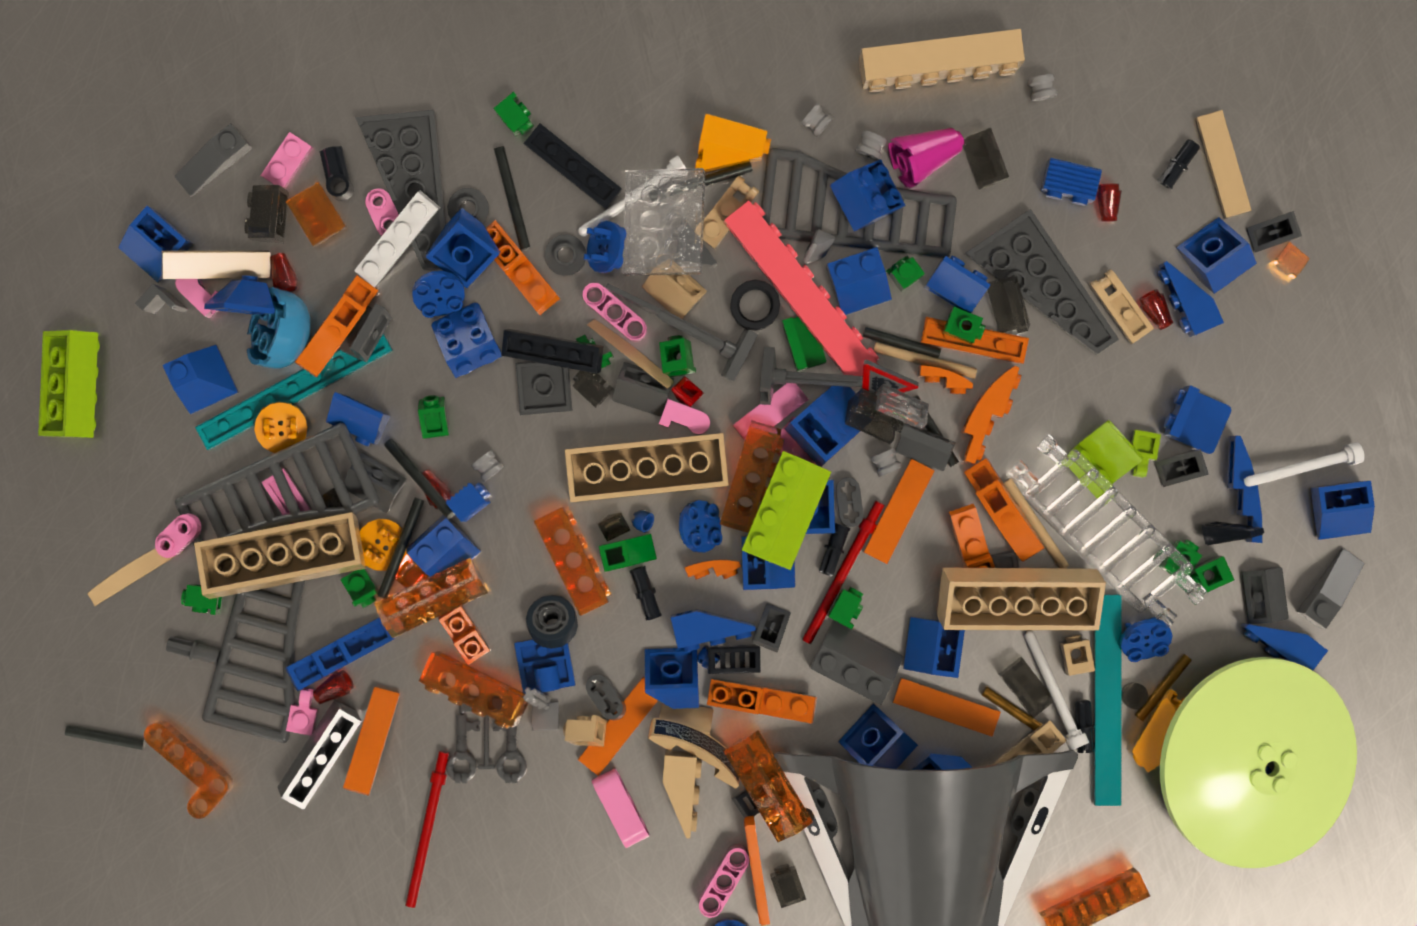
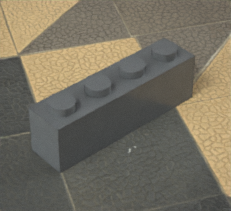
M334 699L278 785L282 799L303 810L305 809L362 722L357 711Z

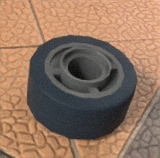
M549 595L541 597L534 601L526 615L529 634L534 642L542 647L551 649L562 647L569 643L576 634L578 622L575 610L571 603L561 596ZM551 619H557V622L554 624H546Z

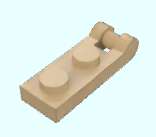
M739 175L694 232L715 250L730 231L723 221L747 201L752 203L760 191L754 186L752 188L745 183V179ZM737 191L745 196L742 202L733 197Z
M1110 269L1104 273L1105 277L1099 281L1094 280L1089 284V287L1099 298L1130 344H1133L1152 331L1154 327L1115 272ZM1111 285L1115 292L1108 296L1104 289Z

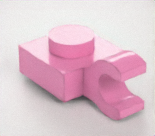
M301 689L299 705L295 704L290 707L286 731L312 735L318 714V709L311 708L314 689Z

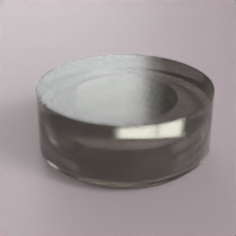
M1131 682L1122 688V702L1125 706L1131 709H1140L1147 703L1148 691L1143 685Z

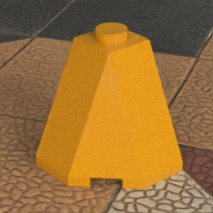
M705 114L695 173L703 174L747 162L762 161L763 154L768 155L771 139L766 138L767 131Z
M1172 689L1168 690L1163 696L1132 750L1135 762L1140 767H1144L1147 772L1160 765L1161 751L1166 732L1175 712L1184 700L1177 699L1178 695Z

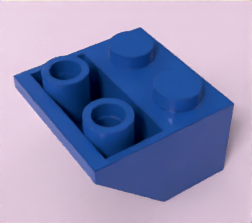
M882 160L853 170L830 184L854 232L906 206Z
M146 206L129 225L118 248L159 283L163 279L162 251H188L193 243L155 209Z
M945 256L924 288L953 307L955 306L963 311L972 313L991 284L986 282L988 278L979 271L974 270L972 273L964 268L965 263L955 256H951V258Z
M1357 481L1310 488L1318 540L1371 533L1375 509L1371 481Z
M741 536L742 547L747 536ZM742 551L743 590L794 588L795 561L791 570Z
M910 617L903 669L958 678L965 630H944L938 620Z

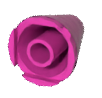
M954 128L899 136L890 140L892 142L888 144V153L893 169L899 168L902 176L898 177L899 180L906 187L912 188L962 151L964 138Z

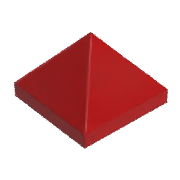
M686 376L671 389L678 402L689 407L704 394Z

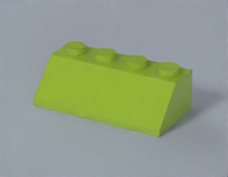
M75 330L43 331L38 436L94 438L96 428L95 405L97 403L96 379L98 377L97 353L100 348L97 332Z
M782 451L741 550L791 570L831 471Z

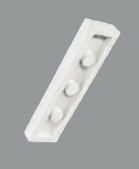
M421 190L418 191L354 271L370 285L376 287L441 207Z

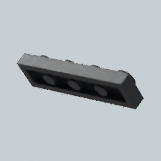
M541 123L523 143L605 210L622 191L620 186Z
M505 329L501 356L591 373H600L604 346Z

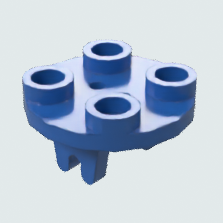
M610 221L601 222L594 229L587 228V234H590L587 244V254H584V260H587L589 266L596 272L605 274L611 272L614 268L619 269L624 261L623 251L626 229Z
M431 271L422 275L415 282L412 289L413 302L425 317L432 318L434 316L447 315L462 308L465 298L464 285L457 276L450 272Z
M695 500L690 502L680 513L679 531L683 544L693 552L705 553L722 542L719 508L717 505L710 504L707 501Z
M1153 617L1136 622L1133 625L1130 623L1125 624L1126 630L1121 636L1120 646L1129 661L1138 662L1155 656L1162 657L1169 652L1168 646L1171 644L1173 635L1169 625L1164 621Z

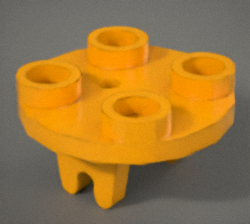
M276 402L261 409L256 418L254 430L256 438L262 447L272 453H276L304 440L307 435L308 425L305 415L298 406L286 402Z
M376 519L368 522L361 528L360 537L365 566L373 570L387 571L402 532V527L398 523L390 519ZM405 551V554H404V556H403L402 561L404 560V558H405V556H406V554H407L406 551Z

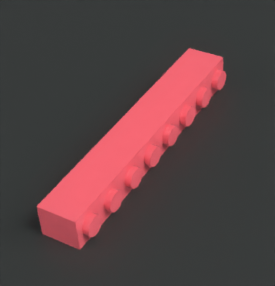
M747 201L728 216L723 223L843 375L863 376L864 360L878 364V355L871 347L866 349L860 342L863 339L862 335L854 326L851 329L844 321L847 319V316L839 306L834 308L828 301L831 296L822 285L817 287L812 281V278L815 276L805 264L801 267L795 258L798 254L789 243L786 246L779 239L782 234L773 223L767 224L763 218L765 212L758 203L752 204L750 201Z

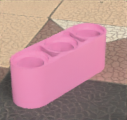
M590 283L584 288L582 296L585 303L622 335L633 342H638L645 338L647 326L644 320L599 283ZM592 289L601 290V300L598 302L589 301V291ZM615 305L621 307L622 315L620 318H609L608 310L610 307ZM638 322L642 325L643 331L639 336H631L628 333V327L631 323Z
M786 383V385L773 394L771 405L759 404L737 421L733 427L747 445L750 446L809 399L796 383Z
M616 768L592 780L595 791L625 848L650 836Z
M734 844L727 849L700 895L699 909L704 916L712 918L721 913L748 867L749 853L743 845ZM741 852L744 854L745 859L740 864H734L730 860L731 854ZM721 875H728L732 881L728 886L722 887L717 883V878ZM712 897L718 901V906L710 910L704 907L703 903L707 898Z

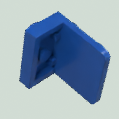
M476 302L434 321L431 325L445 361L455 378L466 375L472 370L492 363L502 357L501 349L491 333L480 305Z
M1191 385L1185 386L1178 391L1174 403L1176 406L1173 413H1169L1165 420L1164 428L1166 429L1163 435L1192 448L1201 449L1206 454H1212L1231 414V407L1199 393L1200 389Z

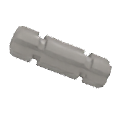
M528 687L524 690L526 695L523 699L538 709L543 708L547 710L550 708L548 705L551 701L549 696L535 688L531 690Z

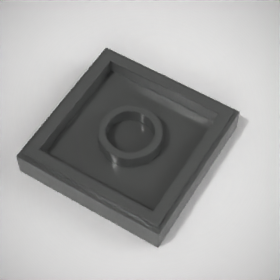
M538 362L516 363L520 416L573 411L569 368Z

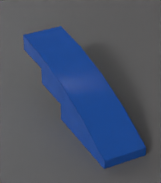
M1230 436L1227 489H1238L1237 515L1247 516L1248 526L1262 528V511L1258 485L1248 487L1244 484V479L1247 476L1255 475L1250 457L1242 437ZM1262 535L1248 538L1246 542L1262 543Z
M381 616L286 667L285 670L296 690L299 691L395 638L385 619Z

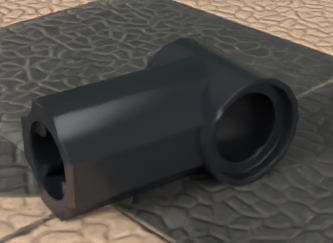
M332 146L324 148L319 152L326 178V189L336 200L346 201L353 195L354 187L350 181L343 147ZM338 182H345V190L341 193H335V185Z

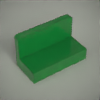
M798 317L782 320V326L796 371L799 372L825 364L826 357L823 348Z

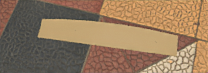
M596 319L587 324L667 389L675 383L668 375L663 374V371L646 356Z
M169 542L165 543L167 549L170 547ZM155 548L109 576L87 594L94 606L174 557H162Z

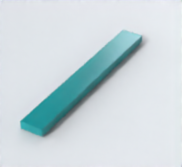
M384 333L367 362L348 355L339 349L317 377L302 369L195 428L206 449L211 450L254 427L256 418L263 407L276 402H286L294 405L391 353L393 349Z
M1104 595L1099 630H1094L1095 806H1122V648L1120 646L1122 636V595Z

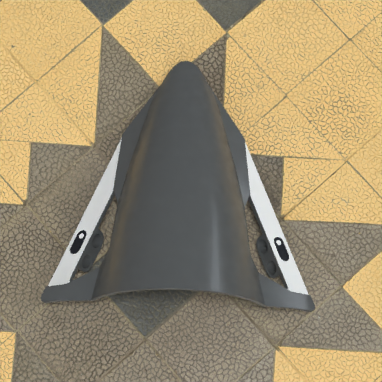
M1074 750L1059 753L1018 755L1011 760L998 764L951 770L884 768L854 763L835 756L797 755L784 752H776L772 759L777 771L781 774L845 926H1004L1068 775L1076 764L1078 753ZM1044 777L1039 789L1027 788L1019 800L1011 820V830L1018 836V840L1001 876L998 864L1006 817L1015 793ZM807 778L837 793L847 809L854 857V870L851 878L848 876L833 841V837L838 831V824L829 801L822 789H811Z

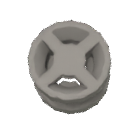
M1045 74L1028 79V84L1032 87L1033 91L1031 94L1032 101L1046 100L1058 95L1057 90L1053 87L1054 74Z
M816 104L801 124L805 127H810L813 130V134L818 137L834 116L830 113L826 114L822 110V106Z
M863 131L862 143L857 145L855 151L867 158L880 160L881 148L886 145L887 140L873 132Z
M895 448L871 457L872 463L877 465L878 477L903 467L901 462L897 461L895 457Z
M492 450L471 465L474 470L479 471L483 482H486L504 468L502 463L497 462L495 453Z

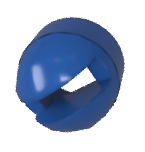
M639 510L633 514L635 516V519L631 520L633 527L643 533L648 532L653 526L654 515L646 510Z
M705 645L698 654V663L702 664L703 668L708 669V646ZM715 653L716 665L720 661L718 653Z

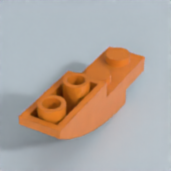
M496 220L487 226L486 230L500 250V254L494 260L537 313L541 315L560 300L559 296Z
M356 275L295 363L317 377L379 290Z
M1013 366L1001 374L989 385L973 406L961 433L971 436L962 461L970 464H975L976 460L981 461L986 446L982 445L984 437L991 434L994 425L991 417L1002 418L1004 414L1008 415L1013 400L1009 399L1012 389L1017 390L1022 376L1018 374L1020 367Z
M985 458L964 472L986 511L1022 562L1045 549L989 459Z
M974 503L950 511L949 516L954 529L953 533L964 567L995 568Z
M711 679L707 705L813 723L817 697L782 689Z

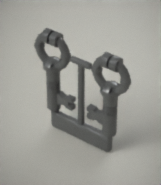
M461 696L459 699V713L461 715H456V752L449 757L446 765L449 777L455 783H468L476 773L477 768H496L498 775L505 780V783H518V780L524 776L527 765L524 757L517 751V715H512L514 713V698L512 696ZM489 711H507L511 715H506V721L503 723L493 721V725H496L493 731L503 730L506 731L507 735L506 751L499 757L495 766L494 764H489ZM465 712H484V764H479L478 766L474 757L467 752L466 735L467 731L470 730L480 731V728H477V725H480V721H474V723L467 722V715H463ZM457 759H466L470 764L469 772L462 773V775L461 773H454V762ZM506 759H517L520 763L519 772L512 773V775L511 773H505L503 770L504 761Z

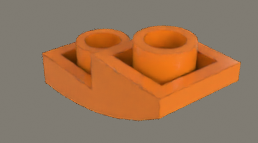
M920 365L918 367V377H924V382L940 383V378H944V389H950V394H966V390L973 389V383L959 374L932 366Z
M708 560L686 566L685 570L688 577L694 575L695 580L709 575L708 569L713 567L717 577L722 575L724 579L738 574L737 568H740L741 564L735 560Z
M461 603L438 617L467 665L490 651Z

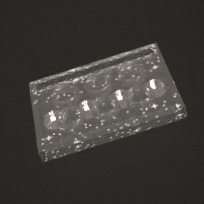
M703 168L626 170L624 211L626 238L623 251V275L702 274L705 170Z

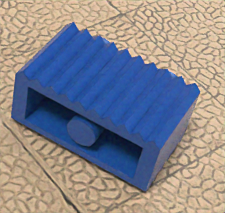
M1050 158L1047 161L1041 191L1046 192V197L1061 200L1063 196L1072 198V203L1087 206V203H1092L1096 199L1102 170Z
M468 483L467 487L463 486V490H459V493L451 496V499L447 500L446 504L461 522H467L491 503L488 499L491 494L482 483Z

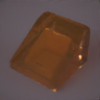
M1289 242L1274 259L1273 263L1290 278L1294 279L1300 274L1310 258Z
M406 554L400 564L395 580L414 594L429 576Z

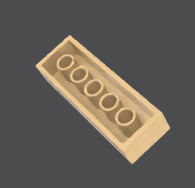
M1021 29L862 48L859 56L862 89H869V92L884 91L886 86L894 85L895 89H905L911 87V83L921 82V86L937 84V80L947 79L948 83L962 81L963 77L973 76V79L988 78L990 73L998 72L999 76H1009L1015 74V70H1018L1025 61Z
M723 433L565 449L570 502L729 486Z
M353 512L194 543L202 595L208 599L366 569L358 519Z
M942 568L937 617L944 630H1099L1106 582L1098 569Z

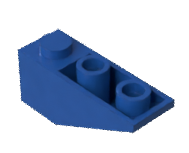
M1168 261L1159 265V278L1162 284H1167L1171 293L1168 295L1172 307L1179 311L1181 316L1179 324L1185 334L1188 333L1189 337H1192L1224 323L1214 299Z
M1246 623L1240 625L1246 630L1244 635L1256 644L1258 641L1262 642L1267 646L1265 651L1272 657H1281L1284 660L1305 666L1312 671L1328 652L1326 648L1307 634Z

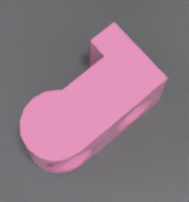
M176 279L175 284L178 291L205 317L211 318L217 312L216 310L204 309V304L217 294L218 291L211 294L203 286L201 279Z
M669 399L659 422V425L668 428L671 422H675L688 427L692 433L697 435L704 434L710 427V419L707 414Z

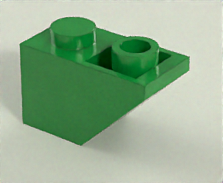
M651 534L599 546L605 572L657 559Z

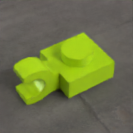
M1133 430L1131 444L1143 456L1142 462L1134 467L1133 476L1146 477L1149 460H1157L1161 434Z

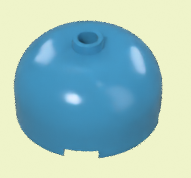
M270 287L269 292L275 307V313L251 315L247 335L251 334V348L247 349V356L254 365L280 369L293 364L305 349L310 339L311 319L309 310L300 297L294 293ZM258 320L267 321V326L257 324Z

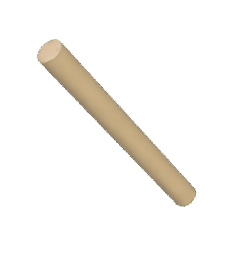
M875 342L873 349L875 353L924 366L942 368L975 379L977 369L879 342Z
M1012 478L1005 481V487L1015 503L1021 508L1058 568L1066 569L1070 565Z

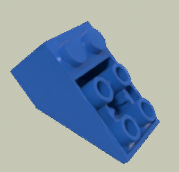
M831 386L791 421L785 430L818 466L822 467L877 416L866 404L862 403V399L851 387Z
M699 609L671 615L678 649L684 648V652L700 649V644L710 642V646L725 643L726 637L734 635L736 640L752 636L751 631L756 630L754 623Z

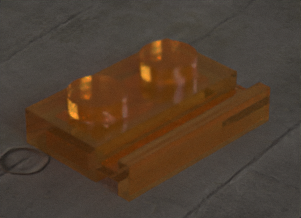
M319 182L286 201L314 247L347 228Z

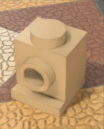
M1081 635L1065 637L1066 642L1060 643L1065 674L1071 676L1095 671L1089 639H1082ZM1074 649H1078L1080 652L1079 657L1073 659L1071 656V652Z
M592 715V717L577 716V720H567L563 727L565 741L573 745L604 747L607 720L597 715Z

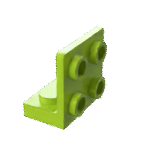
M1107 420L1075 445L1063 459V462L1097 499H1100L1107 493L1115 481L1141 463L1143 456L1110 420Z

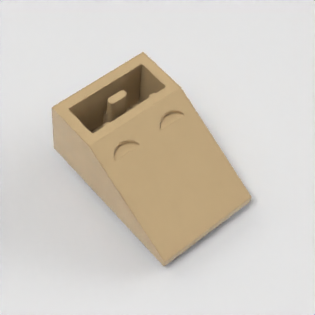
M666 750L663 785L686 838H690L691 831L696 832L698 812L692 811L693 805H698L700 786L695 785V778H701L702 760L697 759L696 756L686 751Z

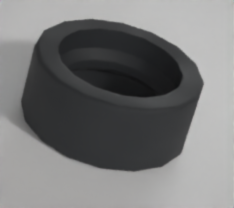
M756 279L746 281L739 285L732 294L730 303L732 316L737 324L745 329L754 331L765 329L773 324L779 314V295L774 287L765 281ZM750 290H760L770 299V311L761 320H749L740 311V300Z

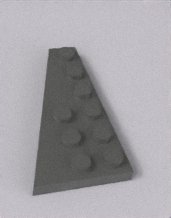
M424 110L355 117L398 214L402 212L420 190L441 207L411 243L423 270L438 269L437 265L426 258L427 252L446 225L435 111Z
M1031 209L965 253L966 256L1094 354L1100 353L1119 340Z

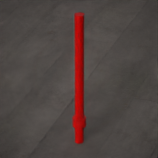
M876 500L866 519L863 518L860 523V531L802 638L808 644H812L869 534H873L877 527L875 523L885 505Z
M439 751L435 771L431 773L430 782L432 785L405 906L416 907L441 789L447 779L445 771L449 757L448 752Z

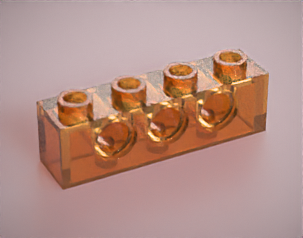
M751 420L720 525L746 533L749 532L759 503L762 501L767 489L765 487L767 477H772L777 463L772 462L775 453L780 454L785 439L780 437L782 429ZM763 448L767 451L768 456L758 458L755 456L754 450ZM756 473L759 475L760 480L752 483L747 480L746 475ZM742 497H747L751 499L753 504L749 507H744L738 500Z
M561 507L535 520L534 523L579 615L582 616L608 603V596L612 594L605 581L600 582L596 574L600 569L594 557L589 559L586 554L587 542L582 533L577 535L573 527L577 522L571 510L565 511V508ZM559 529H565L570 534V539L566 544H560L556 540V532ZM570 553H578L581 556L582 561L579 567L573 568L567 563V557ZM587 576L592 579L593 587L590 591L580 589L578 583L581 577Z
M471 558L374 604L382 625L391 637L395 638L487 594L488 591L479 570Z
M440 651L431 653L419 679V682L425 684L424 688L434 694L441 692L449 696L448 700L459 706L465 704L471 707V712L478 716L485 717L488 715L495 719V724L509 729V726L515 727L519 725L528 705V702L523 699L526 695L525 693ZM448 673L453 674L456 682L453 687L449 686L446 682ZM472 684L477 686L479 690L477 698H473L469 693V687ZM494 696H498L502 700L500 710L494 708L492 704Z
M759 730L738 740L724 750L725 755L777 842L798 834L813 823Z
M1133 867L1043 910L1039 914L1045 926H1090L1150 897V894L1140 873Z

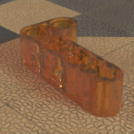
M158 721L146 728L144 738L147 744L199 787L187 804L188 813L196 819L205 818L211 814L232 790V777L170 723ZM161 729V738L157 739L155 737L157 735L155 730ZM173 738V741L168 743L167 740ZM176 744L184 748V756L182 758L174 754L173 750ZM196 761L204 765L203 775L197 774L194 771L193 766ZM215 779H220L224 782L223 792L217 791L214 788L213 783ZM198 799H203L207 803L206 812H202L197 808L196 802Z

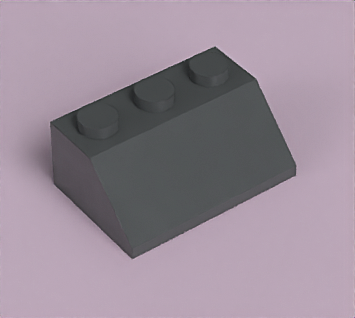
M833 620L809 667L823 676L882 705L894 682L903 656Z

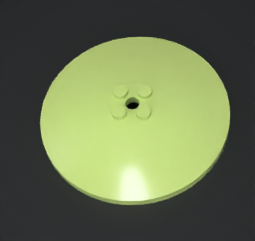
M1272 657L1249 658L1228 664L1207 676L1193 688L1178 707L1169 724L1160 759L1161 791L1169 816L1182 836L1192 846L1218 862L1240 868H1263L1289 861L1314 846L1334 825L1347 803L1352 790L1357 765V744L1354 726L1350 714L1336 690L1319 674L1305 666L1289 660ZM1273 761L1274 770L1270 774H1266V765Z

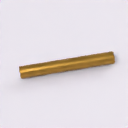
M1185 654L1182 655L1135 714L1137 718L1141 721L1146 719L1190 664L1191 658Z
M989 687L983 690L981 694L983 697L1032 730H1036L1043 725Z

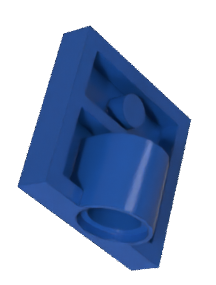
M533 639L514 643L523 695H526L524 690L528 687L531 690L535 688L543 693L576 686L569 643L552 649L540 646Z

